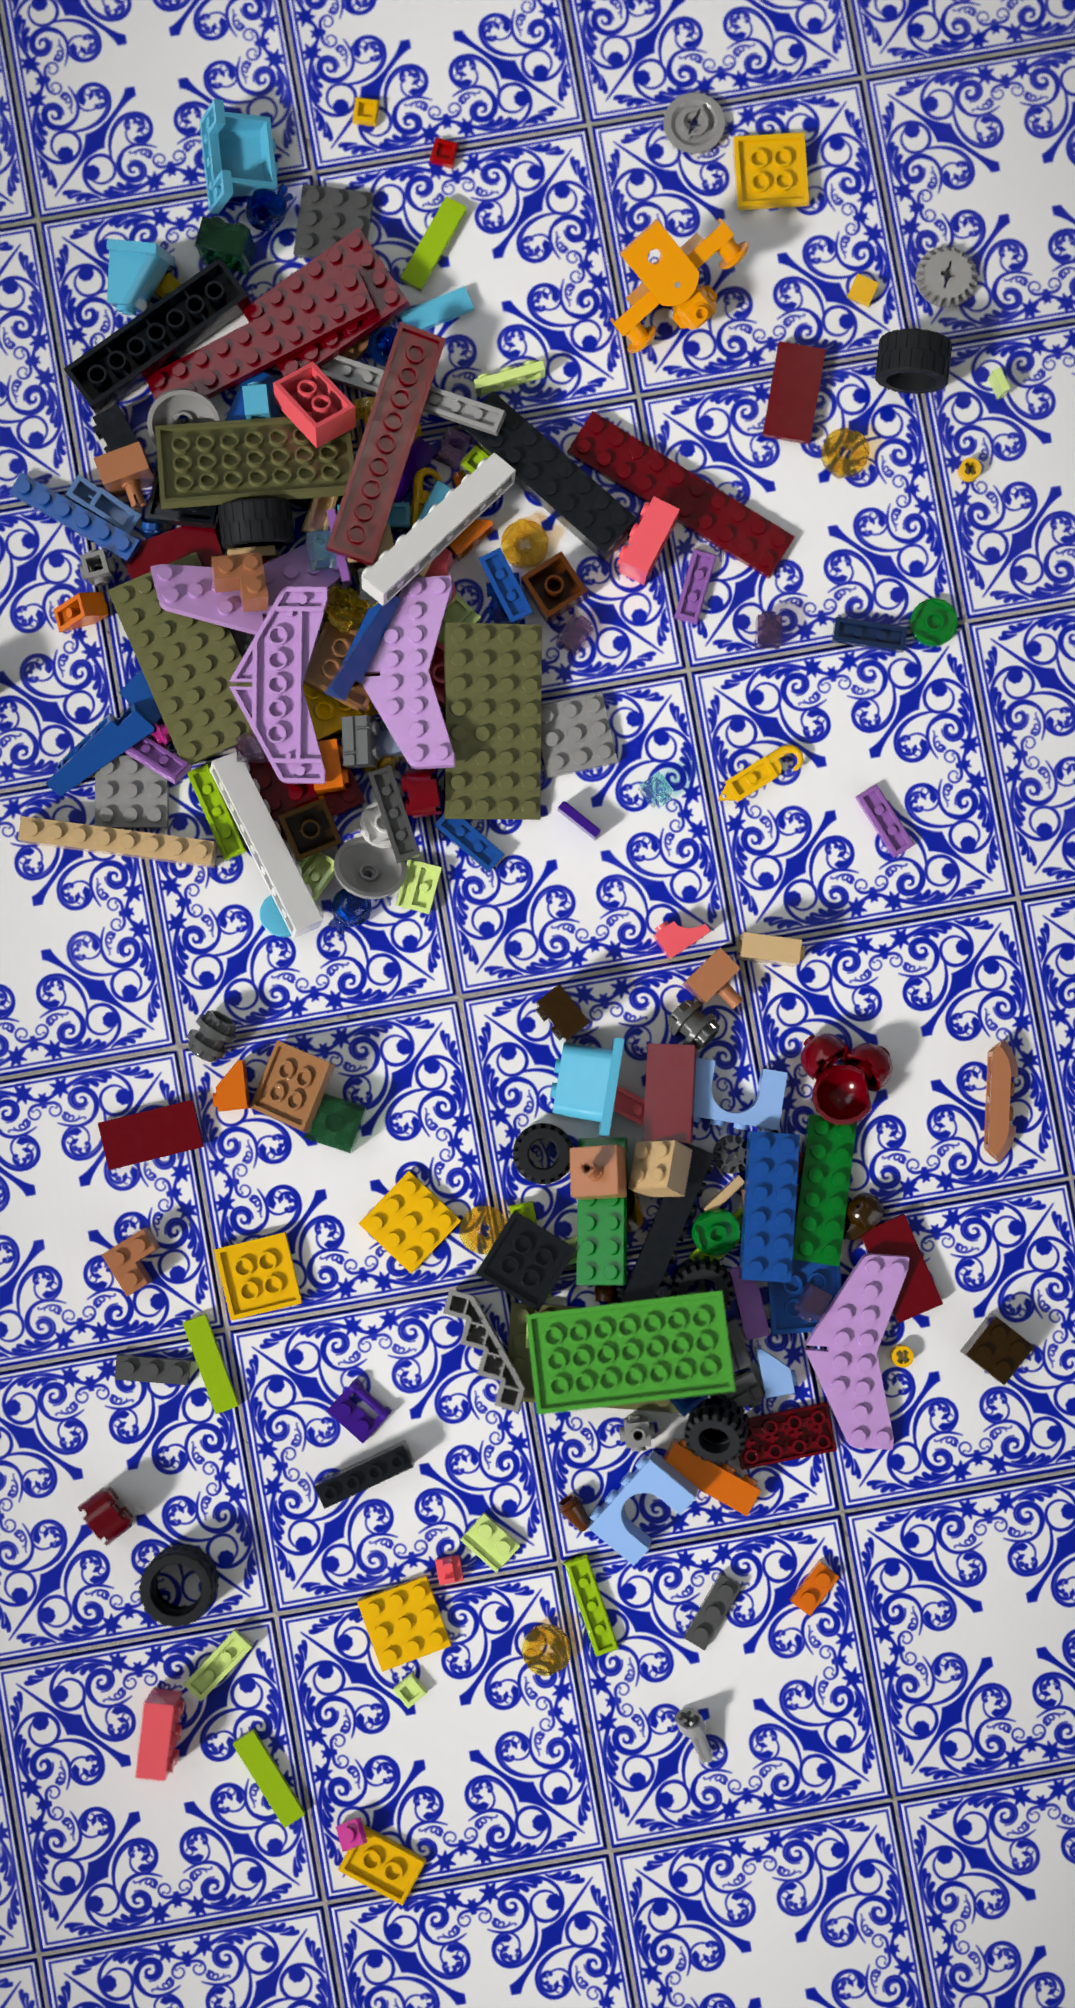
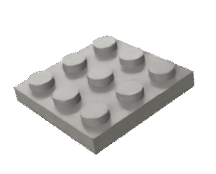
M602 692L541 705V752L547 779L618 763Z
M129 755L116 757L95 772V826L117 829L169 828V780Z

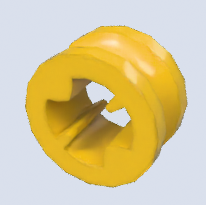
M975 458L963 460L958 468L960 479L965 482L976 480L982 469L980 462ZM965 465H968V468L970 465L974 467V475L965 473Z
M896 1345L890 1352L891 1361L898 1367L905 1368L913 1362V1352L905 1345ZM899 1350L901 1352L903 1350L907 1351L905 1353L907 1357L905 1362L903 1360L901 1362L897 1361L899 1357L896 1354Z

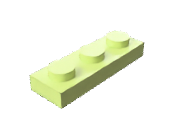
M530 360L517 368L510 366L503 368L496 374L485 373L478 376L474 380L476 396H482L492 391L496 392L545 378L543 360L538 362Z
M235 1628L183 1685L199 1701H202L253 1647V1644Z

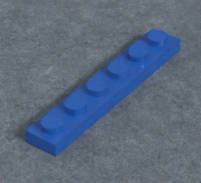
M22 472L9 491L13 497L129 564L142 545V542Z

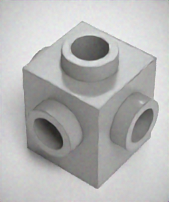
M103 549L91 550L86 554L80 555L82 565H79L82 578L84 580L87 579L92 586H105L109 584L110 580L115 579L113 571H116L114 559L112 556L109 557Z
M630 1415L628 1419H623L624 1427H619L620 1440L625 1442L627 1448H631L633 1452L646 1450L647 1446H651V1439H655L654 1424H649L647 1417H643V1415ZM635 1431H641L642 1437L634 1438L633 1434Z

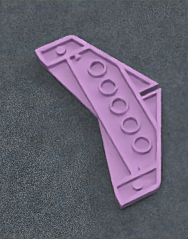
M331 532L327 533L324 540L316 538L263 564L269 596L268 610L243 612L240 590L215 593L211 567L172 564L150 566L159 604L162 609L168 612L256 635L264 621L263 617L267 616L283 588L327 587L329 591L341 581L336 553L326 550Z
M451 575L414 577L401 590L398 596L401 601L365 675L380 674V676L363 677L361 682L408 764L414 769L455 768V753L430 677V666L447 604L450 602L453 592V578Z
M327 587L283 588L229 681L230 683H252V687H229L277 777L286 784H326V771L302 686L328 603Z
M875 1253L863 1255L804 1343L808 1346L827 1347V1349L804 1348L846 1441L855 1448L893 1450L894 1436L877 1351L908 1272L909 1257L905 1255Z

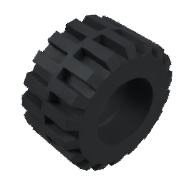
M539 1123L531 1125L521 1132L514 1144L513 1159L515 1167L523 1177L535 1184L541 1185L557 1182L570 1169V1148H573L572 1142L562 1129L553 1124ZM540 1139L550 1140L558 1150L557 1160L552 1166L547 1168L535 1166L529 1158L531 1145Z
M694 1256V1261L687 1259L684 1261V1266L680 1264L677 1267V1273H674L672 1282L673 1296L689 1295L688 1289L693 1282L699 1279H707L716 1284V1291H723L724 1307L727 1310L730 1309V1301H733L734 1298L732 1278L730 1272H727V1267L724 1264L720 1265L719 1260L714 1258L711 1261L710 1256H704V1259Z
M712 1396L711 1399L708 1397L702 1398V1402L698 1400L695 1402L694 1407L692 1406L684 1431V1440L687 1442V1447L693 1449L695 1456H701V1459L704 1461L711 1460V1463H717V1461L727 1463V1460H735L736 1456H740L745 1448L750 1424L748 1422V1415L744 1414L745 1410L742 1406L738 1407L737 1402H730L726 1397L720 1399L718 1396Z

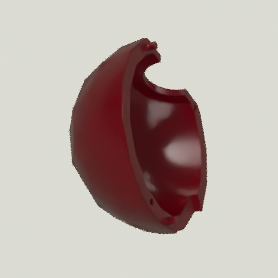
M837 1065L827 1069L817 1078L812 1089V1101L816 1111L826 1121L835 1125L855 1124L862 1121L871 1112L872 1106L865 1073L862 1069L855 1066Z

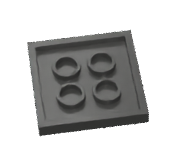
M303 184L294 257L313 260L358 227L368 240L374 193Z

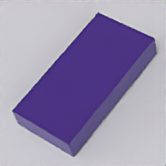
M566 801L559 805L558 811L592 839H597L601 829Z

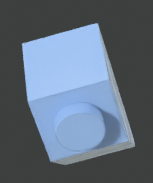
M760 1346L754 1347L765 1398L795 1393L794 1386H798L795 1371L791 1372V1369Z

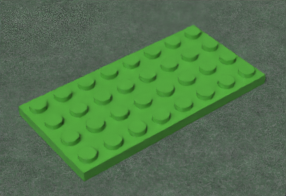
M723 1291L526 1315L537 1415L736 1391Z

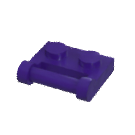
M355 1378L329 1407L327 1412L363 1444L392 1410L388 1406L384 1407ZM353 1392L378 1414L375 1419L349 1397Z

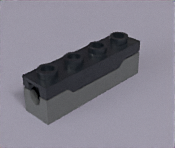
M404 1440L318 1480L314 1488L325 1509L413 1468L415 1460Z

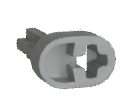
M692 1708L680 1710L675 1715L678 1729L692 1740L700 1762L702 1764L705 1762L711 1763L713 1753L705 1736L706 1725L702 1716Z

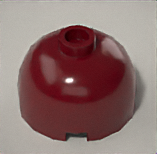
M833 1034L811 1035L803 1043L805 1047L801 1053L802 1067L812 1080L814 1078L817 1080L824 1071L836 1066L834 1064L838 1059L843 1062L850 1048Z
M872 1043L859 1044L850 1050L844 1058L845 1065H852L864 1071L869 1091L877 1092L891 1077L893 1066L890 1054L882 1046Z

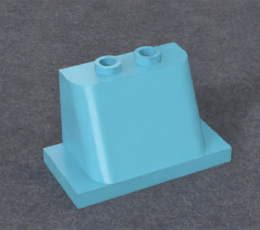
M214 99L199 121L209 214H219L232 197L273 193L278 187V163L275 162L274 157L276 143L275 139L272 138L270 117L225 112L223 100Z
M107 239V250H109L107 303L116 307L117 311L122 312L124 315L136 316L137 313H142L146 310L168 268H175V257L157 243Z
M613 1038L611 1049L563 1043L561 1059L556 1058L554 1073H559L557 1083L552 1082L550 1097H555L552 1114L599 1122L598 1134L609 1136L625 1039Z

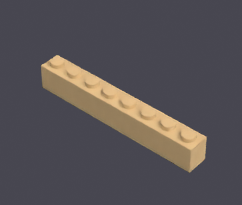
M21 816L18 840L25 844L215 868L218 844L209 840Z

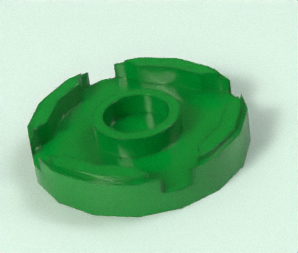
M938 598L924 600L911 613L909 620L910 631L914 638L922 645L929 647L941 646L947 643L956 633L958 627L956 611L945 600Z
M721 1208L709 1209L702 1213L695 1220L692 1228V1239L701 1252L707 1253L710 1256L724 1255L731 1251L741 1235L740 1225L736 1217L728 1210Z

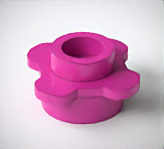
M155 723L153 724L154 731L151 733L152 738L157 744H161L166 749V744L172 741L170 734L164 724L158 726Z

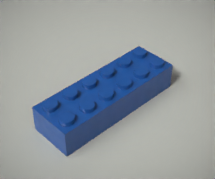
M750 1131L747 1134L739 1279L791 1283L800 1135Z

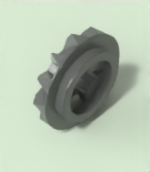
M727 1135L718 1140L713 1149V1160L716 1161V1166L729 1174L743 1171L746 1167V1140L737 1135ZM739 1146L736 1154L739 1156L740 1161L731 1159L725 1163L728 1153H726L724 1147L733 1150Z

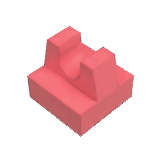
M460 1555L435 1559L439 1585L464 1580Z

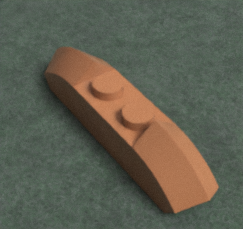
M1002 1040L987 1052L984 1149L997 1162H1000L1008 1153L1016 1132V1126H1009V1121L1013 1120V1107L1010 1106V1097L1014 1095V1082H1011V1077L1018 1078V1067L1015 1056L1005 1040Z

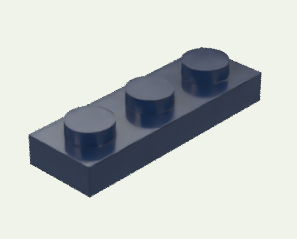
M836 617L832 642L903 653L907 627Z

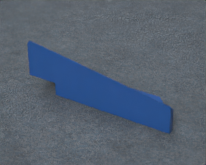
M396 595L385 606L378 603L368 609L340 669L325 690L326 695L345 701L354 682H362L401 601Z
M135 703L118 720L109 713L56 766L57 772L46 781V785L59 796L64 795L152 733L154 726Z

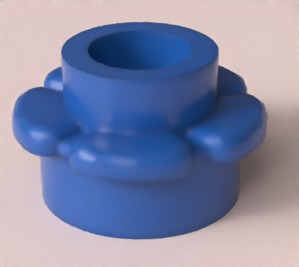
M142 521V528H139V531L144 532V537H154L162 533L163 529H161L160 523Z

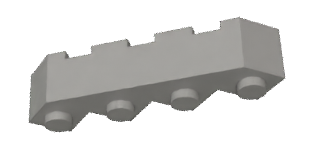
M449 1289L443 1313L466 1319L460 1344L484 1350L477 1375L501 1381L494 1406L520 1412L527 1387L476 1296Z

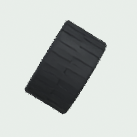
M917 328L893 330L886 333L879 340L876 382L888 390L907 394H925L943 389L947 386L952 351L951 340L938 332Z
M244 499L222 503L218 506L221 543L225 549L268 545L281 547L290 545L295 541L291 502L287 499Z
M177 1544L165 1548L161 1553L159 1552L146 1567L140 1579V1601L146 1613L154 1621H158L164 1626H187L199 1620L213 1602L219 1586L217 1567L211 1560V1557L203 1552L202 1549L189 1544ZM171 1564H181L191 1568L197 1574L201 1582L202 1591L195 1603L189 1606H176L163 1598L158 1589L157 1578L164 1567Z

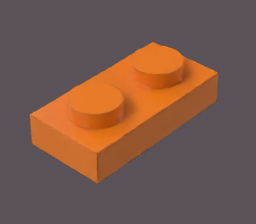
M818 1561L790 1597V1601L807 1615L811 1616L839 1579V1576L821 1561Z

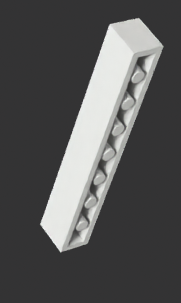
M493 453L488 459L484 458L472 474L468 473L465 475L461 484L456 489H450L442 502L434 504L427 516L423 519H418L414 523L412 530L406 535L402 534L390 550H385L373 566L369 565L363 571L362 589L382 606H385L514 484L516 470L496 453Z
M239 751L215 759L211 763L210 772L292 937L296 938L319 928L323 921V912L319 905H315L312 899V890L309 884L304 883L301 877L302 870L297 862L294 863L291 857V848L287 841H283L280 835L281 828L276 820L273 821L270 815V806L266 799H262L259 793L260 786L255 778L252 779L246 758H242Z

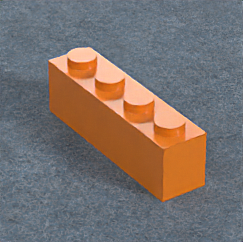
M682 1438L680 1441L673 1439L663 1457L666 1462L698 1487L699 1490L745 1516H748L761 1492L757 1485V1480L746 1474L744 1477L736 1474L737 1469L727 1463L720 1465L718 1463H711V1460H702L701 1456L693 1454V1449H689L687 1442Z

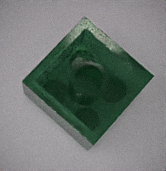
M202 217L195 243L202 263L209 265L220 257L229 270L249 275L256 249L250 229L242 223H226L219 217Z
M324 1093L309 1133L305 1132L304 1138L347 1153H353L368 1107Z

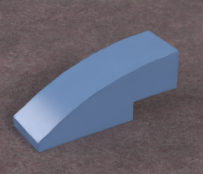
M80 474L77 475L65 494V497L128 534H130L141 517L140 513L103 488L97 487Z

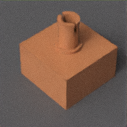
M139 441L93 458L102 483L111 495L119 497L127 494L132 509H139L136 499L141 508L146 505L141 488L152 485L155 474L148 455Z
M721 948L716 950L682 984L701 1004H705L714 994H719L734 1009L744 999L728 984L729 980L741 968Z
M618 1145L570 1148L571 1197L578 1200L627 1197L625 1148Z

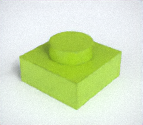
M475 445L460 462V466L472 474L477 469L479 463L484 458L488 459L490 456Z

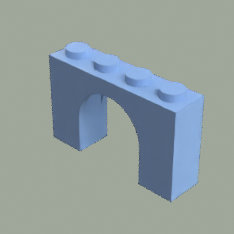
M696 1058L693 1121L700 1122V1118L710 1119L709 1124L724 1126V1122L734 1123L733 1128L748 1130V1125L758 1127L757 1132L772 1133V1129L779 1130L787 1072L761 1069L757 1096L753 1104L742 1112L731 1113L720 1108L712 1095V1081L716 1061Z
M654 1451L648 1456L643 1455L635 1465L637 1469L632 1474L628 1472L622 1478L620 1488L617 1491L612 1489L606 1496V1503L602 1508L597 1506L589 1517L592 1519L589 1529L633 1566L649 1550L652 1538L631 1522L625 1511V1502L633 1495L649 1493L659 1497L681 1515L696 1499L698 1487Z

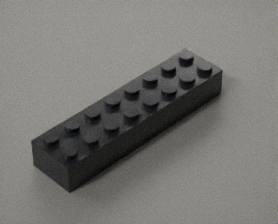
M219 257L66 366L64 371L97 415L109 409L147 382L146 379L157 370L175 362L242 314V310L251 304L249 296Z
M492 391L482 403L503 409L506 412L498 436L461 425L462 436L473 446H478L487 455L491 456L493 453H496L516 470L515 483L604 561L632 530L637 518Z

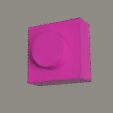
M355 1818L336 1826L342 1852L368 1843L361 1818Z

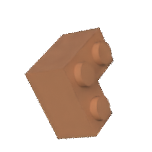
M261 552L212 557L211 571L215 593L240 590L243 612L268 610L269 596Z
M149 1227L140 1230L102 1254L103 1259L126 1296L135 1293L153 1281L140 1261L161 1248Z

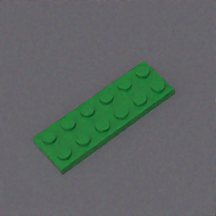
M808 1115L795 1213L793 1260L840 1266L857 1123L852 1125H835L826 1121L822 1116Z
M625 1137L578 1139V1147L618 1145L625 1148L627 1189L628 1139ZM627 1197L578 1200L576 1285H626Z

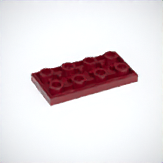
M782 341L778 342L762 437L809 445L826 349Z
M182 526L141 541L142 545L131 563L124 562L130 580L151 572L150 566L169 564L194 552H197L203 567H211L212 557L224 556L215 529Z
M648 1043L643 1141L675 1140L679 1143H692L697 1045Z
M194 1100L98 1123L109 1170L205 1147Z
M905 1214L876 1225L861 1237L867 1253L905 1255L909 1257L908 1272L892 1311L897 1323L943 1304Z
M827 1402L749 1417L748 1422L750 1424L745 1448L738 1458L740 1468L744 1470L837 1451Z

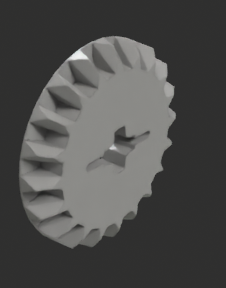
M683 94L673 100L668 106L663 121L664 132L667 136V141H670L673 148H678L681 153L687 152L690 155L699 153L701 155L707 150L710 152L722 138L725 129L724 113L720 105L713 98L705 94ZM699 114V127H695L690 133V124L688 122L692 123Z
M944 245L940 248L935 247L932 251L925 254L917 266L915 279L917 288L926 301L937 307L951 308L961 305L970 298L977 285L978 273L976 271V264L971 260V256L964 253V249L959 250L955 246L946 247ZM950 266V276L953 278L947 281L944 288L945 280L941 274H944Z

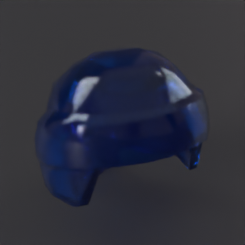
M280 185L277 193L262 188L256 189L247 201L245 209L247 220L252 227L261 231H272L282 224L286 215L287 202L293 199V195L287 193L286 185Z
M383 326L371 334L368 340V351L378 365L386 366L398 328Z
M346 889L338 891L332 901L334 918L330 920L329 926L331 928L336 927L337 933L343 934L345 933V927L363 925L370 918L372 912L371 899L355 896Z

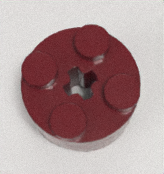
M436 769L406 770V774L402 775L403 792L408 791L409 796L405 801L407 816L412 815L413 818L442 814V807L437 808V806H440L439 801H441L437 774L432 775Z
M102 1487L80 1504L78 1510L81 1512L84 1509L87 1514L83 1517L84 1521L99 1540L103 1537L106 1538L104 1544L108 1546L132 1527L131 1522L134 1516L126 1506L120 1507L117 1503L119 1497L111 1487L107 1489Z

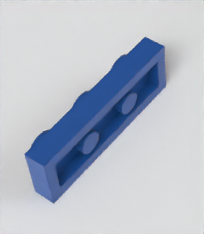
M501 548L478 558L510 623L514 624L532 615L533 611Z
M443 814L434 825L488 873L505 855L465 819H444Z

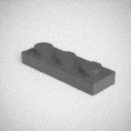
M118 1354L116 1357L115 1380L188 1385L191 1360Z
M720 1572L684 1633V1639L705 1651L741 1590V1584Z

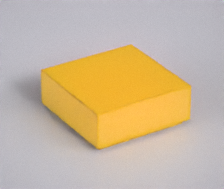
M356 97L352 118L353 124L376 127L380 106L379 100Z
M857 274L847 298L869 307L879 283Z

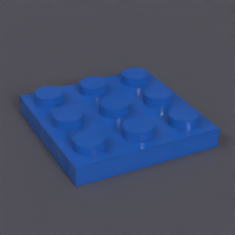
M793 1260L791 1283L767 1281L771 1334L812 1332L842 1287L840 1266Z

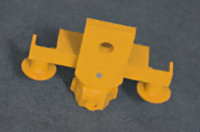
M719 218L717 220L720 225L705 239L696 233L681 247L678 246L656 219L619 253L642 281L625 298L631 307L616 321L613 318L609 319L623 337L626 335L631 341L627 348L629 353L642 351L654 339L656 334L655 326L645 328L640 321L659 304L662 306H673L674 313L672 319L681 329H698L715 314L717 294L709 285L701 286L698 284V268L714 253L718 252L722 257L719 268L724 270L730 269L742 261L749 248L746 241L739 244L736 243L733 239V232L722 219ZM654 249L659 250L660 258L656 262H649V252Z

